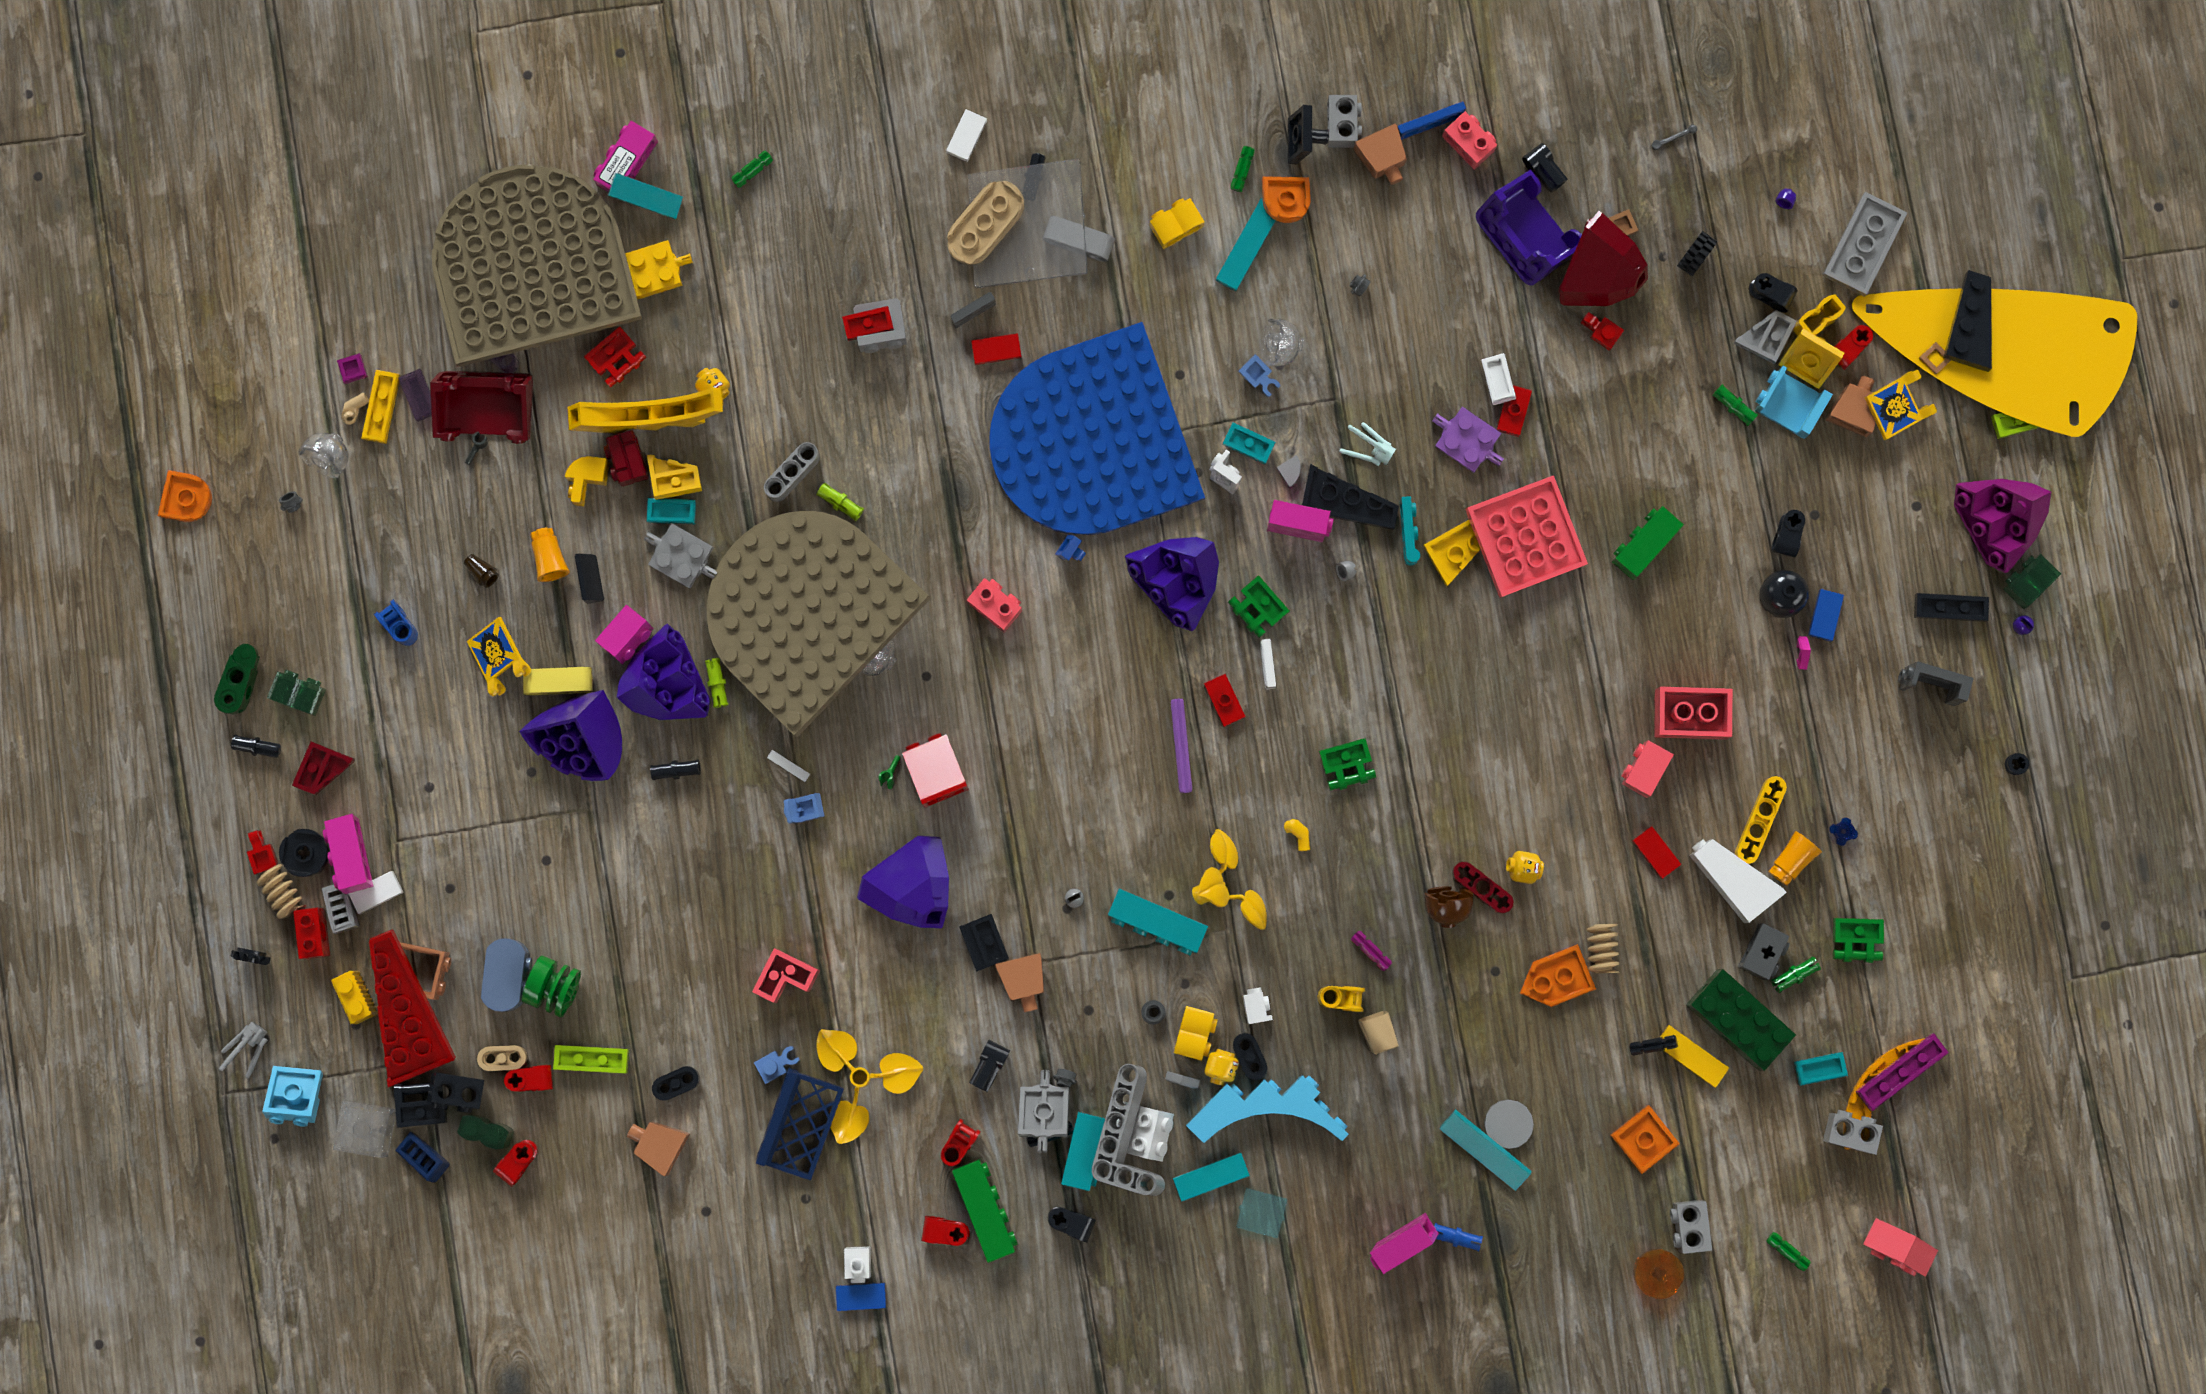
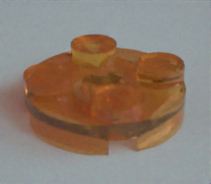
M1651 1249L1636 1259L1633 1275L1637 1287L1645 1295L1655 1299H1665L1673 1296L1678 1291L1677 1289L1684 1279V1269L1680 1260L1671 1252L1663 1249ZM1656 1267L1665 1271L1660 1281L1652 1276Z

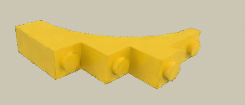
M713 387L689 395L650 401L620 403L578 402L567 407L569 430L620 434L630 429L656 431L666 426L695 427L705 423L706 418L723 412L721 388Z

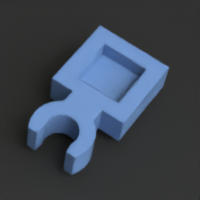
M1256 354L1238 370L1253 388L1260 384L1263 394L1267 397L1272 395L1267 390L1269 384H1274L1276 388L1280 387V383L1277 380L1268 377L1272 371Z
M793 1046L785 1048L781 1056L774 1051L754 1062L765 1084L787 1073L785 1065H794L800 1061L799 1057L794 1060L788 1058V1053L794 1049Z

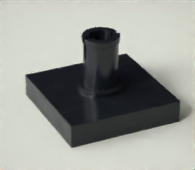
M1302 105L1288 118V164L1297 165L1312 152V143L1323 145L1328 143V130L1312 129V105Z

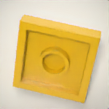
M1802 329L1778 365L1787 367L1786 370L1819 389L1840 362L1844 352L1827 343L1824 338L1817 337Z

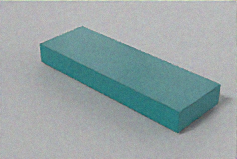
M618 173L614 174L608 193L609 197L672 219L677 218L683 196Z
M1240 1152L1174 1177L1173 1180L1182 1202L1250 1175Z

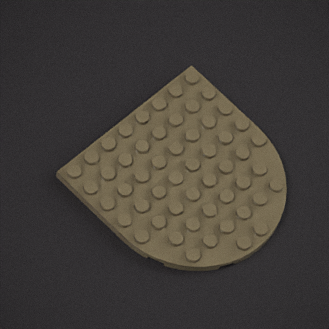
M532 164L505 167L480 177L468 189H463L452 200L442 215L435 232L436 237L432 249V268L457 367L642 319L617 222L609 206L597 191L579 177L555 167H536Z
M796 511L777 515L757 524L744 533L726 552L716 569L717 574H714L715 577L710 585L707 599V623L712 644L723 664L795 737H798L931 597L853 524L824 512Z

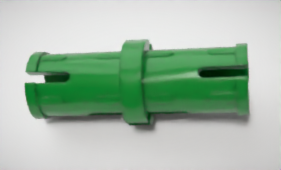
M1723 384L1712 395L1728 408L1727 411L1730 414L1733 412L1747 426L1758 416L1757 413L1742 402L1743 399L1741 397L1737 398Z
M1812 956L1798 966L1793 965L1789 967V971L1771 979L1772 986L1778 985L1775 990L1781 993L1795 983L1800 984L1804 981V978L1820 971V964H1815L1814 962L1817 960Z

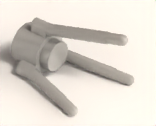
M252 1021L249 1025H246L221 1050V1053H226L242 1039L219 1067V1071H223L246 1043L252 1047L258 1044L245 1076L247 1079L250 1078L262 1048L268 1041L264 1037L267 1031Z

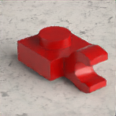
M1590 312L1580 322L1593 331L1590 338L1609 351L1624 331V329L1606 317L1600 322Z
M261 830L248 833L253 850L247 851V855L254 875L279 865L272 844L264 845V837Z

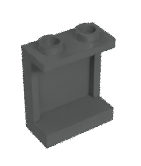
M1917 661L1906 666L1905 669H1901L1898 683H1900L1899 690L1902 691L1916 686L1917 681L1947 689L1948 694L1945 704L1956 706L1968 701L1974 678Z

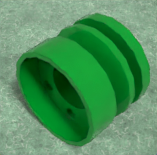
M541 955L534 964L526 981L522 994V1003L539 1008L547 1000L546 1012L551 1013L555 1009V1016L563 1017L577 995L581 970L573 968L570 972V966L564 965L556 973L558 961Z

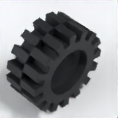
M1702 231L1677 266L1690 276H1693L1718 241Z

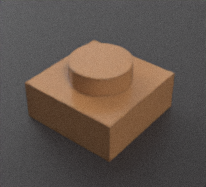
M1629 209L1609 217L1627 236L1638 232Z
M1935 342L1919 359L1937 374L1951 360L1945 358L1936 367L1927 358L1934 350L1944 356L1945 350Z

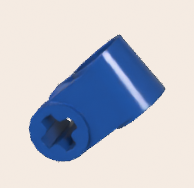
M394 599L380 613H374L380 624L400 644L410 646L417 641L418 632ZM408 628V636L404 639H401L400 632L403 629Z

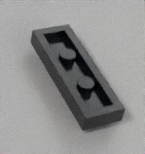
M1916 593L1914 618L1987 622L1989 621V597Z

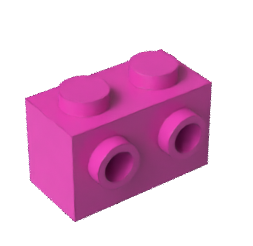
M625 605L597 637L595 642L623 665L625 661L633 657L638 646L650 637L651 631L654 628L628 605Z

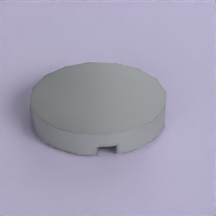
M1502 1100L1492 1105L1484 1120L1486 1134L1501 1147L1508 1149L1519 1147L1527 1142L1532 1134L1534 1125L1532 1115L1527 1107L1513 1100Z

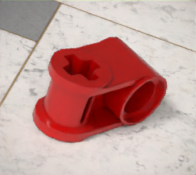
M1857 326L1834 346L1844 352L1842 359L1838 363L1843 370L1872 341L1873 332L1868 326ZM1861 334L1864 338L1859 342L1856 338Z
M551 1065L511 1070L504 1077L505 1086L507 1089L515 1092L553 1089ZM516 1074L522 1078V1082L518 1083V1087L511 1082L512 1079L516 1078Z
M961 1118L941 1151V1159L948 1166L958 1165L981 1133L980 1130L975 1131L964 1124V1120ZM960 1131H963L964 1133L968 1134L970 1138L960 1133ZM949 1148H955L958 1151L959 1157L957 1161L948 1162L946 1160L945 1153Z
M523 1140L516 1143L509 1153L497 1164L493 1173L513 1187L536 1157L538 1152L537 1145L531 1140ZM527 1147L528 1150L526 1153L528 1155L523 1157L521 1155L522 1148Z
M925 1216L921 1241L960 1246L969 1238L970 1230L963 1222L935 1216ZM957 1228H960V1232L964 1233V1236H961L959 1240L956 1239V1235L952 1234Z

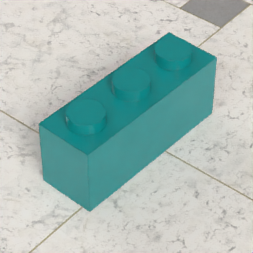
M1078 1112L1061 1182L1062 1185L1090 1191L1091 1186L1096 1187L1097 1180L1092 1175V1166L1105 1118Z

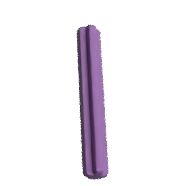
M1173 699L1171 700L1179 792L1190 793L1192 792L1184 700Z

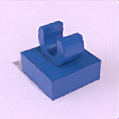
M1067 535L1055 555L1062 560L1069 561L1072 557L1077 561H1081L1086 553L1078 548L1082 540L1074 535Z

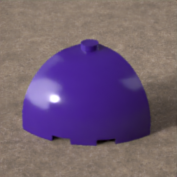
M604 690L566 700L541 713L519 731L529 747L538 756L542 754L552 763L551 767L566 775L572 773L581 776V780H608L615 773L622 755L621 728L616 713Z

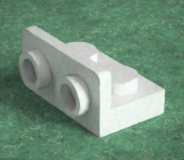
M1225 450L1223 454L1218 453L1212 461V466L1209 469L1212 471L1210 479L1233 495L1239 487L1242 476L1239 475L1240 472L1232 465L1228 464L1226 466L1230 452Z

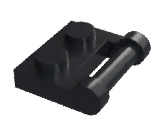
M399 1083L394 1085L397 1128L447 1123V1110L433 1108V1103H428L427 1100L404 1103L405 1095L428 1093L430 1083L413 1085ZM441 1085L438 1088V1095L444 1099L446 1098V1086Z

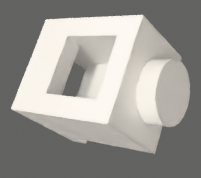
M1261 987L1248 989V995L1242 996L1247 1024L1273 1020L1272 1015L1267 1016L1266 1011L1270 1010L1268 996L1263 997Z

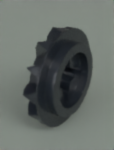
M237 947V951L232 950L230 955L235 960L261 965L270 964L271 957H266L267 953Z

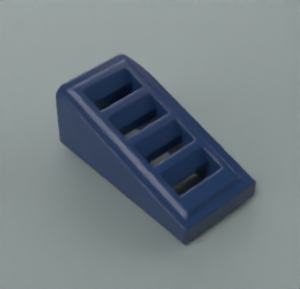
M411 1131L395 1150L428 1182H437L450 1166V1163ZM415 1142L417 1145L408 1154L406 1151ZM422 1149L423 1152L420 1154V1156L417 1159H414L415 1156ZM427 1157H431L429 1161L423 1166L422 1163L427 1159Z

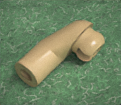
M364 392L345 402L342 411V420L345 424L351 425L355 423L359 408L369 403V399Z

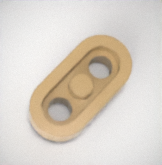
M518 1045L485 1047L477 1056L478 1065L486 1071L521 1069L528 1059L525 1049ZM514 1053H517L519 1055V1060L517 1062H514L512 1060V1055ZM490 1054L495 1056L493 1063H489L487 1060Z

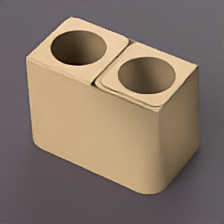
M1381 1011L1358 1019L1370 1052L1378 1054L1398 1047L1388 1012Z

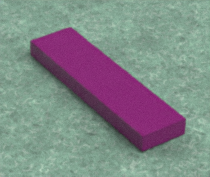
M1931 1033L1855 1092L1868 1109L1874 1111L1949 1052L1937 1036Z

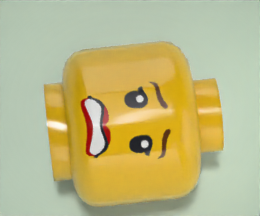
M704 368L697 374L696 377L698 379L695 383V388L698 392L714 387L721 388L723 400L729 395L730 382L718 368L710 370Z
M1517 851L1506 862V871L1509 872L1510 878L1515 882L1533 884L1542 877L1544 863L1540 861V857L1535 853Z
M1217 1049L1216 1052L1209 1054L1204 1073L1206 1076L1211 1077V1083L1224 1086L1225 1082L1230 1083L1234 1081L1239 1061L1234 1058V1053Z

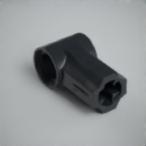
M1539 144L1522 157L1526 168L1534 174L1536 173L1550 193L1556 191L1567 182V177L1553 161V155L1545 144Z
M988 1040L979 1058L980 1062L969 1083L988 1092L1011 1050Z

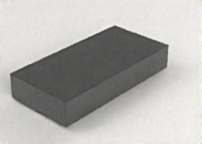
M988 292L953 313L950 317L954 327H960L995 306L994 296L991 292Z

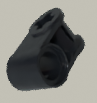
M1768 273L1758 275L1749 284L1748 288L1753 298L1782 313L1788 312L1798 292L1795 286L1783 282Z
M1790 510L1781 516L1772 543V552L1796 558L1805 525V516L1801 511ZM1791 517H1794L1793 521L1797 522L1794 526H1791V522L1788 521Z
M1055 1207L1048 1213V1222L1051 1227L1066 1233L1070 1237L1088 1243L1096 1219L1078 1212L1075 1213L1063 1207ZM1063 1212L1062 1216L1065 1218V1222H1060L1056 1225L1055 1219L1052 1218L1053 1215Z

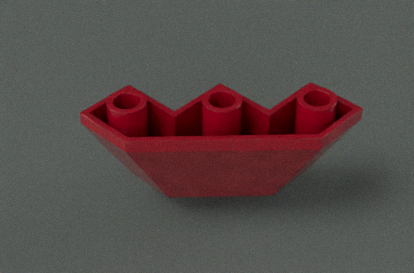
M1600 211L1586 222L1565 277L1559 287L1560 304L1564 306H1610L1634 296L1648 280V264L1636 243Z

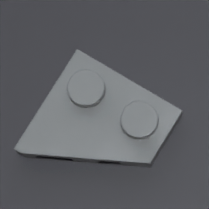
M1775 310L1764 320L1739 336L1733 344L1775 364L1797 321Z

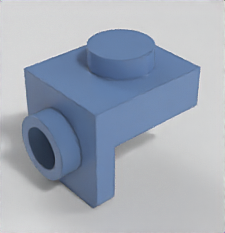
M820 793L783 801L784 814L788 823H802L825 817Z

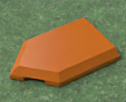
M1578 944L1532 962L1520 994L1553 1007L1596 990Z

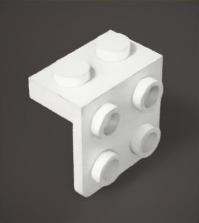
M1139 1106L1127 1153L1163 1162L1167 1152L1169 1133L1173 1128L1174 1114ZM1121 1117L1117 1120L1116 1123L1118 1129H1120L1123 1124ZM1114 1141L1110 1145V1149L1113 1150L1116 1149V1143Z

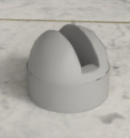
M1352 561L1338 563L1336 565L1338 577L1342 581L1353 578L1357 572L1354 569L1356 565Z
M1070 889L1065 895V902L1069 907L1078 908L1084 902V895L1079 889ZM1079 893L1080 898L1069 902L1068 898Z

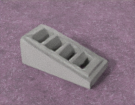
M334 884L322 888L332 932L333 934H339L360 927L349 894L342 893L334 897L330 896L331 892L338 890ZM344 898L345 903L333 906L332 902ZM346 908L347 912L336 915L335 911ZM348 917L349 921L339 924V919Z

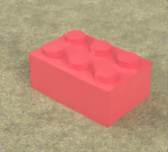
M1659 687L1655 689L1654 737L1723 740L1731 738L1733 689Z

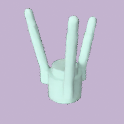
M1364 422L1361 423V426L1378 442L1352 425H1348L1349 430L1374 446L1371 454L1375 457L1345 449H1340L1339 452L1372 462L1377 466L1381 462L1387 465L1396 450L1391 446V443L1384 440Z

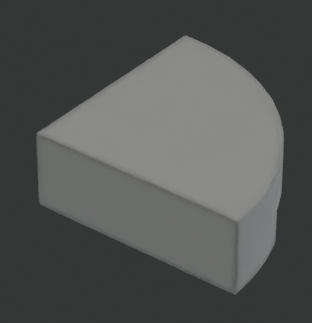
M1297 455L1276 468L1289 488L1296 483L1300 474L1301 466Z
M1167 1071L1165 1077L1166 1081L1193 1089L1198 1088L1200 1083L1198 1079Z

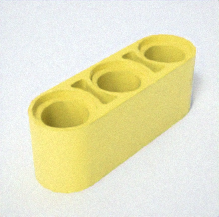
M591 667L531 669V673L528 676H523V695L593 692Z

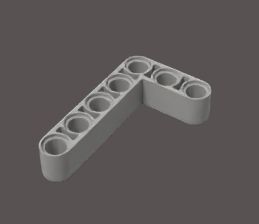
M1125 1064L1118 1071L1094 1158L1092 1175L1096 1180L1142 1195L1157 1196L1165 1188L1162 1176L1124 1164L1147 1080V1073L1143 1067ZM1134 1070L1136 1073V1077L1131 1082L1129 1075L1130 1072ZM1125 1094H1128L1129 1102L1124 1105L1123 1097ZM1121 1117L1123 1124L1122 1127L1118 1129L1116 1123L1117 1120ZM1114 1141L1116 1143V1149L1112 1153L1110 1151V1145ZM1106 1165H1108L1110 1169L1107 1177H1105L1103 1173L1104 1167ZM1130 1172L1132 1177L1131 1181L1127 1184L1125 1176ZM1151 1178L1154 1182L1153 1188L1149 1191L1147 1187V1182Z

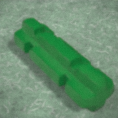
M1243 146L1241 157L1238 160L1234 173L1235 178L1232 179L1231 190L1242 192L1244 181L1247 178L1251 165L1250 160L1253 159L1255 152L1254 148Z
M766 150L758 155V159L754 158L744 166L740 173L737 172L732 176V182L738 188L745 185L747 179L751 180L762 171L764 165L767 167L772 163L773 159Z
M1771 1233L1766 1240L1767 1243L1773 1248H1777L1776 1250L1791 1263H1795L1798 1269L1805 1271L1811 1261L1805 1256H1801V1253L1786 1240H1782L1783 1238L1779 1234Z

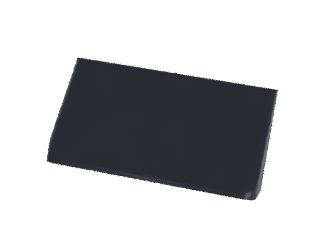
M575 554L582 600L587 604L603 601L604 594L596 555Z

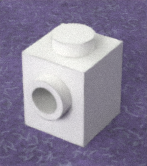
M846 1247L844 1249L845 1279H851V1283H865V1278L871 1277V1247Z

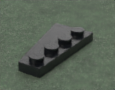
M1968 270L1963 281L1943 358L1987 372L1992 369L1991 277Z
M1310 464L1302 501L1303 506L1331 511V518L1390 530L1395 529L1399 505L1376 494L1369 493L1357 485L1348 483L1337 478L1338 476L1327 473Z

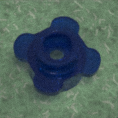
M1842 818L1840 823L1832 824L1829 827L1830 833L1834 834L1836 843L1839 846H1844L1848 840L1858 837V832L1851 824L1849 818Z

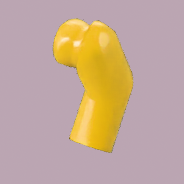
M1297 819L1286 821L1284 823V830L1286 833H1292L1297 837L1298 851H1309L1308 828Z

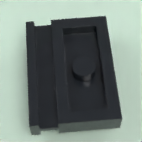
M992 914L959 926L976 972L1009 959Z

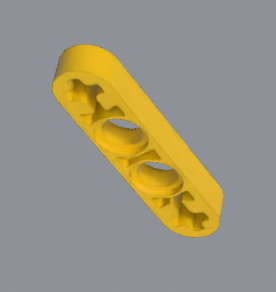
M1770 777L1763 783L1736 847L1735 855L1748 864L1755 862L1759 857L1785 795L1787 786L1781 777ZM1778 782L1777 787L1780 788V791L1774 792L1772 796L1773 799H1777L1776 802L1772 799L1764 798V794L1769 796L1772 791L1769 784ZM1764 802L1770 804L1772 808L1769 816H1763L1759 812V806ZM1754 824L1762 828L1763 832L1759 838H1754L1750 834V828ZM1745 839L1757 842V846L1754 844L1750 848V853L1753 856L1744 859V854L1741 853V850L1747 849L1750 843L1745 842Z

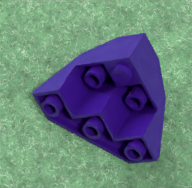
M1198 537L1168 539L1127 554L1125 560L1130 577L1175 626L1189 631L1195 630L1216 589L1219 559L1214 542Z
M669 624L664 625L633 656L619 680L616 697L632 712L658 720L705 718L708 716L710 704L709 695L683 637Z
M917 836L862 876L857 895L858 900L892 920L920 928H943L948 910L949 874L942 839L934 836Z

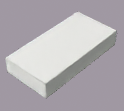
M965 109L946 153L968 162L987 123V118Z
M1502 353L1482 359L1493 405L1516 399L1505 354Z
M1264 639L1260 642L1265 689L1270 690L1276 688L1271 639Z
M390 871L372 880L374 887L349 893L358 914H362L404 893L394 871Z

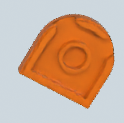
M1263 176V206L1268 215L1282 223H1293L1302 219L1306 215L1311 202L1309 177Z
M168 470L157 516L182 522L199 520L208 512L212 503V493L209 486L204 480L195 475Z

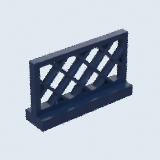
M788 1068L756 1156V1164L766 1165L811 1181L844 1088ZM801 1079L811 1082L815 1091L801 1097L798 1090ZM815 1084L822 1086V1088L817 1090ZM826 1089L837 1091L834 1101L825 1105L819 1093ZM797 1093L799 1099L793 1101L795 1094ZM817 1095L822 1106L809 1112L803 1100ZM801 1102L806 1114L793 1120L789 1112L790 1108ZM832 1106L830 1113H828L826 1108ZM824 1110L828 1119L825 1124L816 1128L811 1115ZM787 1116H788L789 1119H790V1122H788V1123L785 1124L786 1119H787ZM808 1117L813 1130L800 1135L795 1123ZM793 1125L798 1137L785 1143L781 1135L782 1130ZM824 1129L822 1135L820 1136L818 1131ZM816 1133L819 1144L808 1151L803 1138ZM780 1139L782 1145L777 1147L778 1141ZM800 1140L805 1153L792 1158L787 1146ZM784 1148L790 1160L782 1164L773 1162L774 1152ZM815 1152V1155L812 1160L810 1154ZM808 1156L811 1163L808 1173L798 1170L795 1161ZM792 1163L793 1168L788 1167V1166H786V1165Z

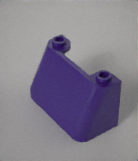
M1531 170L1495 191L1476 212V221L1481 229L1527 285L1538 283L1572 258L1582 235L1575 229H1571L1564 234L1536 198L1541 192V183Z

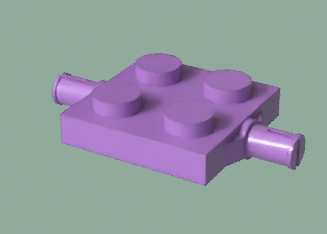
M1461 407L1457 415L1450 421L1438 413L1432 420V422L1443 428L1442 436L1435 447L1474 473L1478 466L1486 459L1498 467L1504 460V458L1492 451L1501 433L1464 407Z

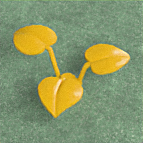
M1216 829L1210 840V849L1214 859L1222 865L1219 870L1210 867L1204 872L1200 884L1192 889L1193 898L1200 905L1211 902L1218 907L1226 906L1229 900L1239 899L1242 901L1240 908L1244 917L1258 929L1264 930L1267 914L1264 901L1260 895L1253 890L1246 891L1245 896L1242 894L1229 895L1226 884L1223 882L1222 873L1227 867L1230 869L1236 868L1238 852L1231 838L1223 831Z
M821 1029L818 1033L817 1053L822 1065L833 1072L840 1071L846 1065L851 1071L850 1081L855 1086L853 1103L851 1104L845 1100L839 1101L830 1126L837 1143H848L859 1137L869 1123L868 1110L863 1106H856L860 1088L868 1086L872 1078L883 1077L885 1089L895 1094L904 1093L913 1087L923 1072V1066L911 1056L892 1053L881 1059L879 1065L882 1073L869 1074L865 1068H854L849 1063L857 1054V1043L850 1034L843 1031Z

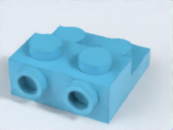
M273 1066L262 1111L265 1117L269 1119V1122L283 1124L284 1120L293 1121L294 1125L302 1127L308 1126V1122L315 1123L320 1102L318 1095L323 1077L322 1071Z

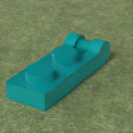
M1411 496L1401 497L1399 501L1404 562L1408 566H1413L1420 559V552L1415 549V540H1418V527L1413 526V517H1416V503L1411 502Z

